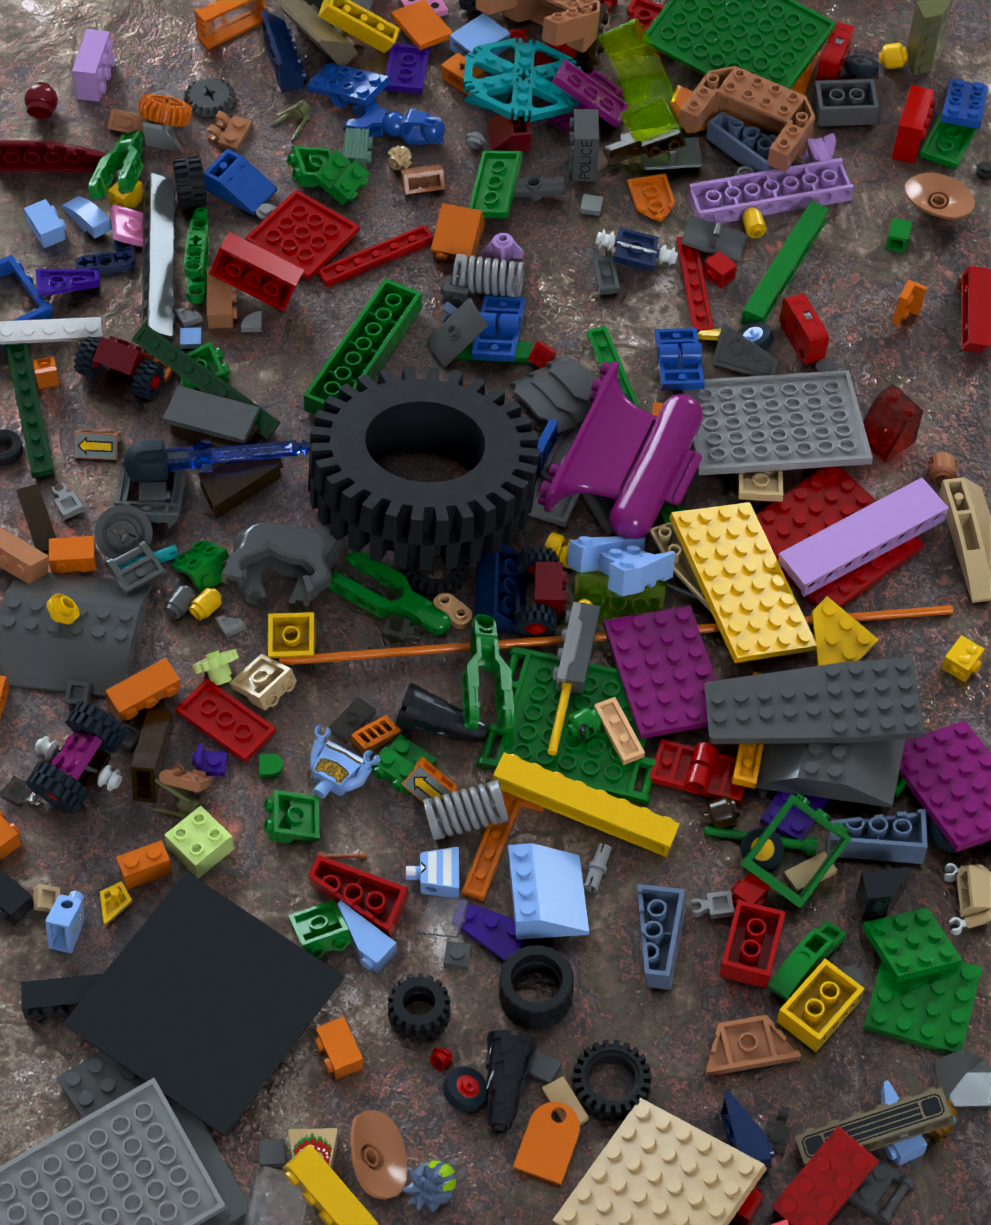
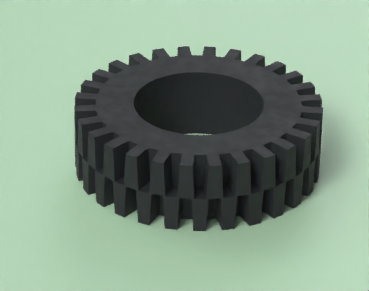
M414 366L403 367L401 380H396L390 369L379 371L377 384L367 374L357 378L356 389L346 383L339 388L338 399L329 396L324 401V411H317L314 426L311 427L308 492H310L312 509L318 508L317 519L322 526L330 523V535L337 541L348 535V548L356 553L370 543L371 560L381 562L388 550L393 551L394 566L400 568L406 567L409 555L419 556L420 570H431L434 556H441L445 569L457 568L459 552L463 554L469 564L480 561L482 548L491 556L500 552L502 540L511 544L516 539L518 528L523 530L527 524L528 514H531L540 453L537 432H532L533 422L529 416L520 417L521 406L515 400L505 404V392L499 388L485 395V381L479 378H475L467 388L463 387V373L452 370L447 382L439 381V368L428 367L426 379H417ZM413 450L430 451L455 459L470 472L456 479L443 482H417L393 475L380 467L376 462L398 452Z

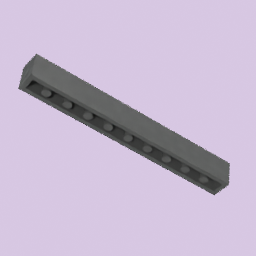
M151 173L144 184L141 326L144 323L172 342L175 336V330L173 329L175 314L173 313L175 297H173L175 266L173 265L176 251L173 250L176 235L173 234V230L176 224V219H174L176 189L174 188L173 179Z

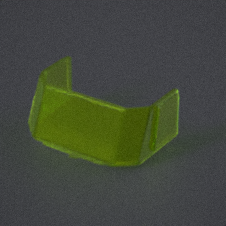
M634 18L598 35V40L613 63L620 80L625 101L628 104V109L620 113L628 130L632 132L649 128H671L681 131L682 127L679 126V120L669 105L674 95L669 76L667 77L659 55L639 19Z

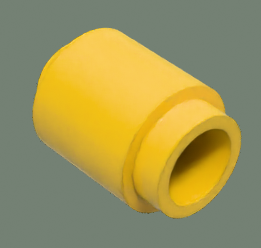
M754 207L748 208L743 212L742 221L747 235L750 238H759L765 234L767 228L762 213Z
M206 588L191 602L189 611L199 621L207 619L222 605V596L216 589Z

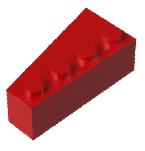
M911 85L898 126L891 159L915 164L921 140H925L937 98H933L935 90Z
M317 855L308 875L311 886L329 899H334L337 904L340 901L344 902L376 928L392 938L409 898L407 887Z

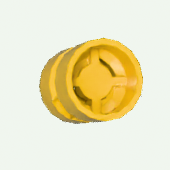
M552 532L544 546H546V549L551 548L552 552L555 551L557 553L558 561L563 562V567L572 570V568L567 566L569 541L573 539L566 541L563 535Z

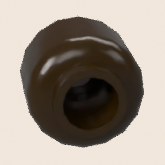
M727 796L708 802V811L704 812L708 826L713 825L716 829L734 826L737 824V818L740 817L734 799L730 800Z

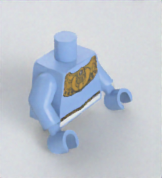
M317 725L314 732L318 738L314 740L310 754V770L313 773V781L317 783L313 790L314 794L324 799L330 791L342 796L347 791L350 792L363 786L372 771L371 766L377 765L380 762V757L375 755L373 760L370 761V756L373 753L371 750L366 751L363 754V758L330 740L325 743L324 739L330 736L331 730L327 727L326 733L321 735V725Z

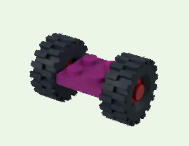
M78 701L65 721L66 725L73 731V734L66 739L64 748L60 754L55 756L52 766L48 763L38 762L25 782L32 792L38 794L37 796L45 799L49 804H53L54 807L74 815L89 795L88 790L76 780L79 779L98 748L114 754L128 734V730L125 729L126 727L120 724V721L114 719L112 715L105 713L101 708L98 709L93 704L90 705L88 702Z

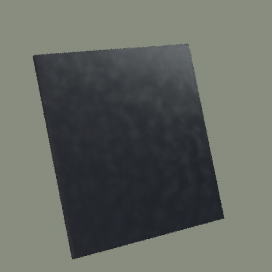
M186 871L64 1021L63 1025L143 1081L147 1082L155 1078L166 1097L225 1137L345 977Z

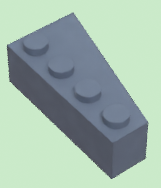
M720 112L708 121L706 139L740 164L752 168L754 173L776 169L767 165L769 148L777 136L773 134L768 136L760 132L761 129L755 126L748 127L744 125V121L724 112Z
M919 809L917 813L909 814L906 811L897 812L896 815L883 817V814H879L869 819L855 817L831 820L832 824L836 825L839 822L850 831L847 835L852 837L838 858L923 864L927 851L926 809ZM828 831L827 855L840 839L831 831Z
M637 884L647 987L671 990L687 904L685 889Z

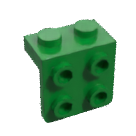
M206 540L198 541L189 551L178 555L175 561L171 563L173 569L188 575L196 591L200 594L206 588L212 589L222 582V571L226 567L222 561L227 560L229 554L223 547Z

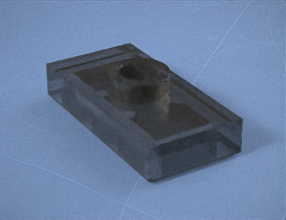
M357 697L329 726L331 734L347 744L351 740L350 735L361 729L374 716L376 709Z

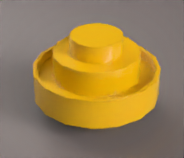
M54 594L47 601L48 612L55 622L69 625L73 624L79 617V609L70 597L63 594Z

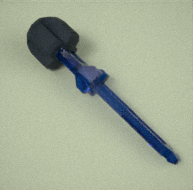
M161 439L143 440L132 444L126 450L123 465L128 476L136 482H165L168 479V471L198 469L203 473L213 472L212 464L298 456L300 452H303L305 455L310 451L309 443L302 440V443L292 440L210 448V440H201L194 446L166 449L165 442Z

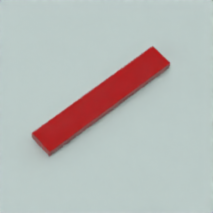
M422 225L318 269L317 275L325 287L328 288L432 244L434 236L426 225Z
M683 236L676 237L691 328H697V333L702 330H712L714 326L700 251L682 244Z

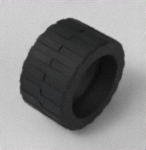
M542 945L526 946L511 954L506 962L503 963L499 976V1000L505 1015L513 1023L527 1029L540 1030L541 1028H549L559 1023L567 1015L573 998L574 974L568 960L560 952H556L550 947H543ZM542 973L554 979L559 985L560 990L553 998L547 1001L531 1002L521 998L514 991L513 984L525 974Z

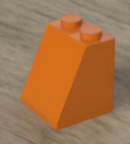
M442 203L431 246L433 256L439 260H447V258L455 260L457 253L466 254L468 256L467 262L469 263V257L476 255L486 223L482 211Z

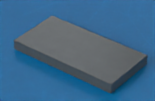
M178 386L163 416V423L245 444L260 409L250 404Z

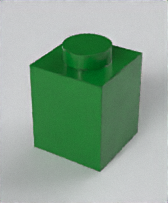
M892 218L885 249L901 253L906 252L912 226L911 221Z

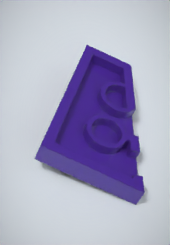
M35 269L38 297L96 288L100 285L98 269Z
M463 900L453 919L455 927L475 942L478 941L488 949L489 953L499 957L504 962H506L511 954L522 947L525 940H516L513 918Z

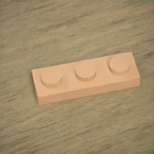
M613 697L594 704V709L600 715L602 726L622 764L625 765L643 758L645 752L617 699Z

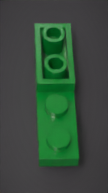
M828 920L818 929L814 927L784 961L769 982L767 988L788 1001L820 963L846 939L847 933Z

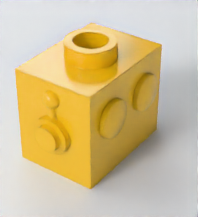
M139 180L131 193L121 194L118 191V181L108 190L110 207L114 204L133 210L143 201L142 182Z
M961 635L946 654L941 669L966 682L972 672L976 674L980 669L985 649Z

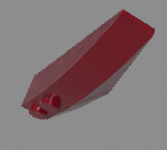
M0 140V172H95L100 159L107 155V153L78 145L53 141Z

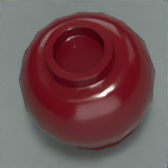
M37 82L26 90L24 103L27 107V114L37 119H48L52 116L58 104V96L49 84Z

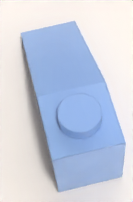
M340 901L338 909L349 929L351 942L359 962L367 970L372 969L378 974L397 954L396 942L344 902Z
M889 1080L885 1081L880 1091L881 1104L890 1105L898 1102L900 1098ZM919 1135L886 1146L884 1150L887 1157L891 1161L894 1160L898 1167L923 1155L927 1148V1143L923 1136Z

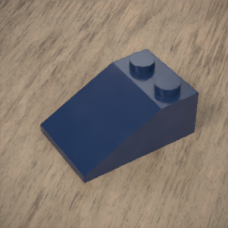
M729 1090L724 1091L720 1114L727 1144L765 1164L766 1171L761 1178H766L768 1169L771 1168V1158H774L772 1143L767 1142L766 1134Z

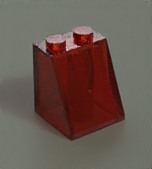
M894 384L877 394L863 420L870 449L884 463L916 442L923 409Z

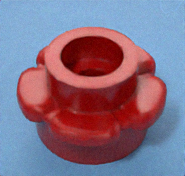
M435 1047L433 1053L429 1056L433 1067L439 1071L451 1067L452 1054L446 1048L439 1049Z

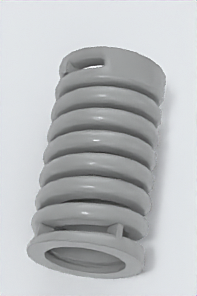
M457 253L453 268L452 285L469 288L470 293L477 292L478 294L485 293L486 295L492 293L493 296L500 294L503 297L521 296L524 262L510 261L506 275L507 261L501 260L498 275L499 260L495 258L493 259L490 275L491 258L487 257L482 275L483 257L479 256L474 275L476 257L473 255L469 257L467 269L468 256Z
M498 780L487 782L486 788L483 784H479L477 790L473 786L470 787L469 795L466 789L460 790V797L458 792L453 791L451 793L452 801L447 793L443 794V804L438 796L423 800L434 841L444 839L446 834L452 837L455 832L457 834H462L464 830L470 832L472 826L476 830L481 828V824L484 827H488L490 821L494 825L499 822L509 821ZM432 804H434L436 815L434 813Z

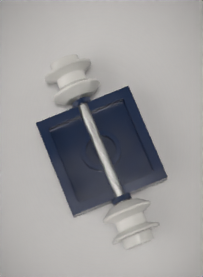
M619 227L616 239L614 231L606 234L605 229H603L602 232H598L595 244H598V249L606 246L607 251L611 250L614 245L613 262L651 272L654 270L657 257L660 265L663 262H668V267H670L671 263L675 264L678 252H675V247L667 250L666 245L662 246L659 251L657 249L659 237Z

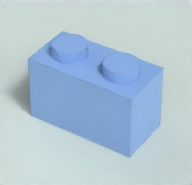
M46 199L24 208L26 222L43 248L66 239L64 232L67 230L62 218H58L55 207L53 205L50 206Z

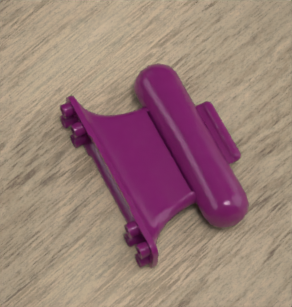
M604 361L599 372L601 376L599 379L595 378L591 387L592 393L589 402L593 404L561 465L552 463L548 472V481L544 480L539 490L541 494L537 503L544 506V511L551 512L559 501L575 494H593L610 498L616 501L609 516L610 526L614 533L624 538L642 539L652 529L664 502L674 506H678L682 502L702 460V455L691 450L690 447L703 422V409L698 400L690 395L677 394L667 399L658 416H654L636 406L623 393L618 380L619 363L613 361L612 364Z

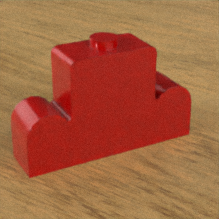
M969 266L962 273L961 351L982 353L991 346V270L983 267Z

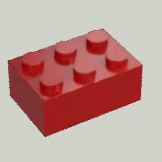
M738 900L719 976L767 989L786 912Z

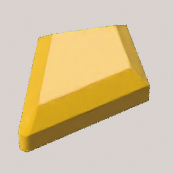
M721 329L699 331L697 333L698 339L718 341Z
M122 881L100 891L104 925L107 926L132 903V899Z

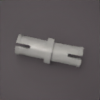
M603 843L597 845L593 861L588 865L589 873L584 884V889L591 892L593 888V893L599 890L602 876L607 872L606 865L612 852V848L607 844L602 848Z

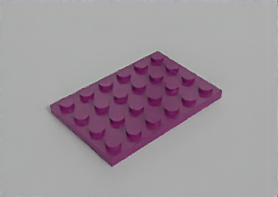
M691 605L604 620L603 628L639 739L708 727L705 684L717 680Z
M964 720L926 733L924 738L905 740L899 775L904 779L907 786L924 809H926L929 816L955 851L958 852L990 841L991 753L968 723Z

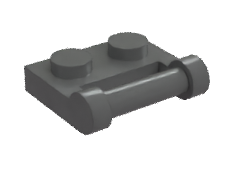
M145 541L138 543L137 547L117 558H110L105 561L107 570L112 573L126 595L165 573L164 568ZM139 555L145 557L122 570L119 569V566Z
M878 1159L880 1163L848 1201L883 1224L888 1225L893 1218L894 1210L906 1192L913 1188L915 1181L910 1176L901 1174ZM891 1182L897 1183L898 1187L884 1208L877 1207L876 1205Z

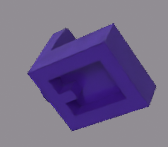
M198 744L197 752H193L192 765L196 766V770L205 771L206 776L225 777L228 752L204 750L203 744Z

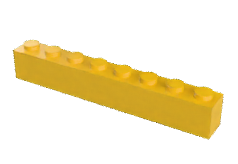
M503 753L493 774L492 781L498 780L500 788L504 792L664 857H667L680 823L675 822L670 817L660 816L648 808L635 806L626 799H618L609 795L604 790L588 787L581 781H574L566 778L559 772L546 770L541 765L524 761L514 754Z

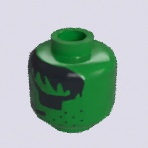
M583 707L568 716L566 729L572 738L576 737L579 741H585L599 733L602 720L595 709Z

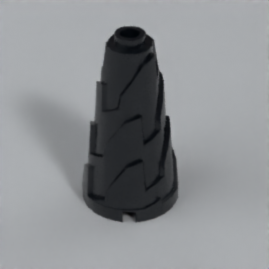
M411 682L395 722V727L473 743L478 742V740L483 741L488 729L484 727L485 723L480 719L478 730L465 729L463 709L448 703L446 699L432 694Z
M510 1030L488 1032L486 1070H488L486 1093H488L487 1120L493 1132L507 1133V1130L512 1128L537 1048L538 1040L531 1035L518 1032L517 1036L511 1035Z

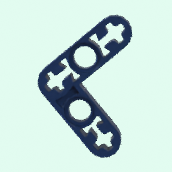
M114 240L115 252L80 256L75 261L76 269H98L99 275L130 271L136 266L134 245L129 244L128 247L121 248L119 245L125 242ZM103 261H110V262H111V263H110L109 265H107V266H102V265H101V262H103Z

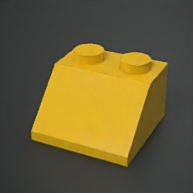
M314 612L268 614V658L314 656L316 649V619Z

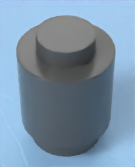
M186 585L178 586L165 602L164 611L174 619H179L180 616L183 617L189 610L191 602L196 598L194 590Z

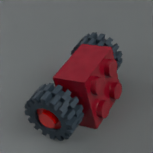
M111 335L109 339L101 337L100 340L88 336L85 338V341L81 342V346L79 345V351L75 354L77 357L74 359L75 372L95 378V376L99 375V371L101 372L102 365L133 376L134 381H132L133 387L131 389L132 393L136 396L153 400L156 394L160 392L159 388H162V381L165 379L163 377L166 372L164 371L165 367L163 364L152 361L154 356L147 354V351L142 347Z
M534 545V548L528 546L527 550L523 548L518 553L517 571L522 579L526 578V581L532 579L535 582L533 606L527 604L525 608L522 606L520 610H517L516 633H519L520 637L524 636V638L554 636L557 625H561V616H566L567 571H563V562H558V555L555 551L552 552L551 548L546 549V546L538 548V545Z

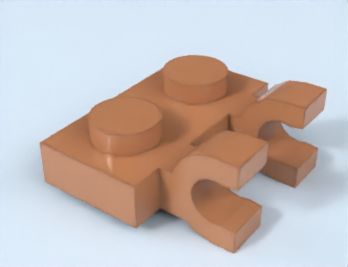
M218 111L216 114V119H218L216 126L210 124L207 132L210 133L208 141L218 142V148L229 149L237 153L252 128V121L236 115L230 119L226 113ZM219 128H225V131L221 132Z

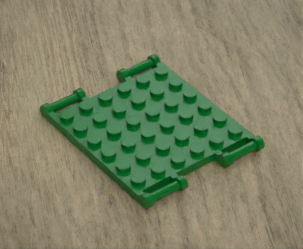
M510 647L508 653L510 658L507 665L511 669L512 688L515 692L513 698L514 730L512 734L498 733L497 724L489 723L481 757H478L476 767L482 770H496L503 753L514 754L529 763H537L546 770L559 772L566 778L574 781H581L588 787L604 790L613 797L633 801L641 806H648L651 799L649 793L652 785L650 774L656 760L643 757L623 765L602 725L598 734L585 741H579L576 737L572 738L566 729L568 716L583 707L594 709V704L615 697L644 750L647 738L639 739L617 669L593 663L589 664L584 693L570 692L557 754L550 755L548 754V747L561 691L556 690L557 681L553 680L554 668L559 667L560 661H557L556 655L520 647ZM519 659H524L519 680L513 681L517 662ZM496 736H502L496 760L491 759L490 755ZM639 767H642L646 771L640 792L633 791Z

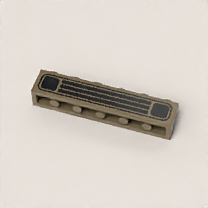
M932 1087L914 1097L911 1095L898 1099V1102L890 1105H877L872 1111L866 1113L855 1112L845 1120H831L823 1127L804 1129L801 1131V1134L795 1137L803 1163L806 1165L838 1126L870 1152L955 1124L942 1087L938 1089Z

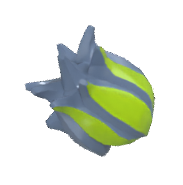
M435 1160L420 1165L415 1171L411 1167L408 1168L412 1183L404 1187L402 1191L413 1196L407 1205L417 1204L418 1211L424 1205L431 1212H435L441 1204L447 1203L452 1199L453 1189L456 1186L454 1169L449 1164Z

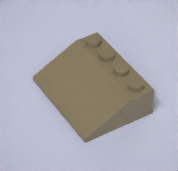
M273 0L288 18L336 64L346 66L358 54L357 50L353 47L355 43L348 36L344 38L342 36L344 33L336 26L332 27L331 23L318 17L320 10L313 3L309 5L304 0Z

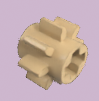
M397 145L396 148L392 147L387 153L390 156L388 164L394 170L407 169L412 164L410 161L412 158L411 152L405 146Z

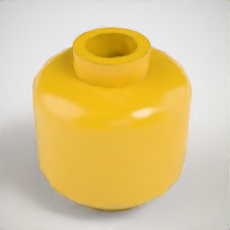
M900 42L884 45L882 52H879L880 64H884L887 70L902 68L905 62H908L906 46L903 47Z

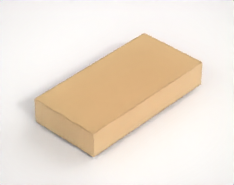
M825 851L784 871L783 876L794 892L798 894L803 890L827 857ZM832 864L821 881L837 874V868L834 864Z
M564 1076L542 1087L541 1091L548 1102H560L568 1105L576 1113L580 1125L589 1121L588 1115ZM562 1110L554 1111L559 1121L563 1122L566 1118L565 1112Z

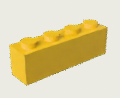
M323 0L318 17L383 53L395 44L400 29L351 0Z
M311 1144L305 1146L282 1167L286 1171L284 1174L286 1179L293 1186L298 1185L303 1191L301 1194L303 1199L310 1206L315 1205L320 1211L318 1214L320 1219L326 1225H378L377 1221Z

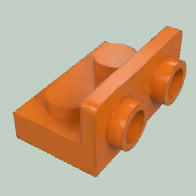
M908 279L899 297L892 320L893 324L900 326L903 319L907 320L909 313L919 315L927 291L926 286Z

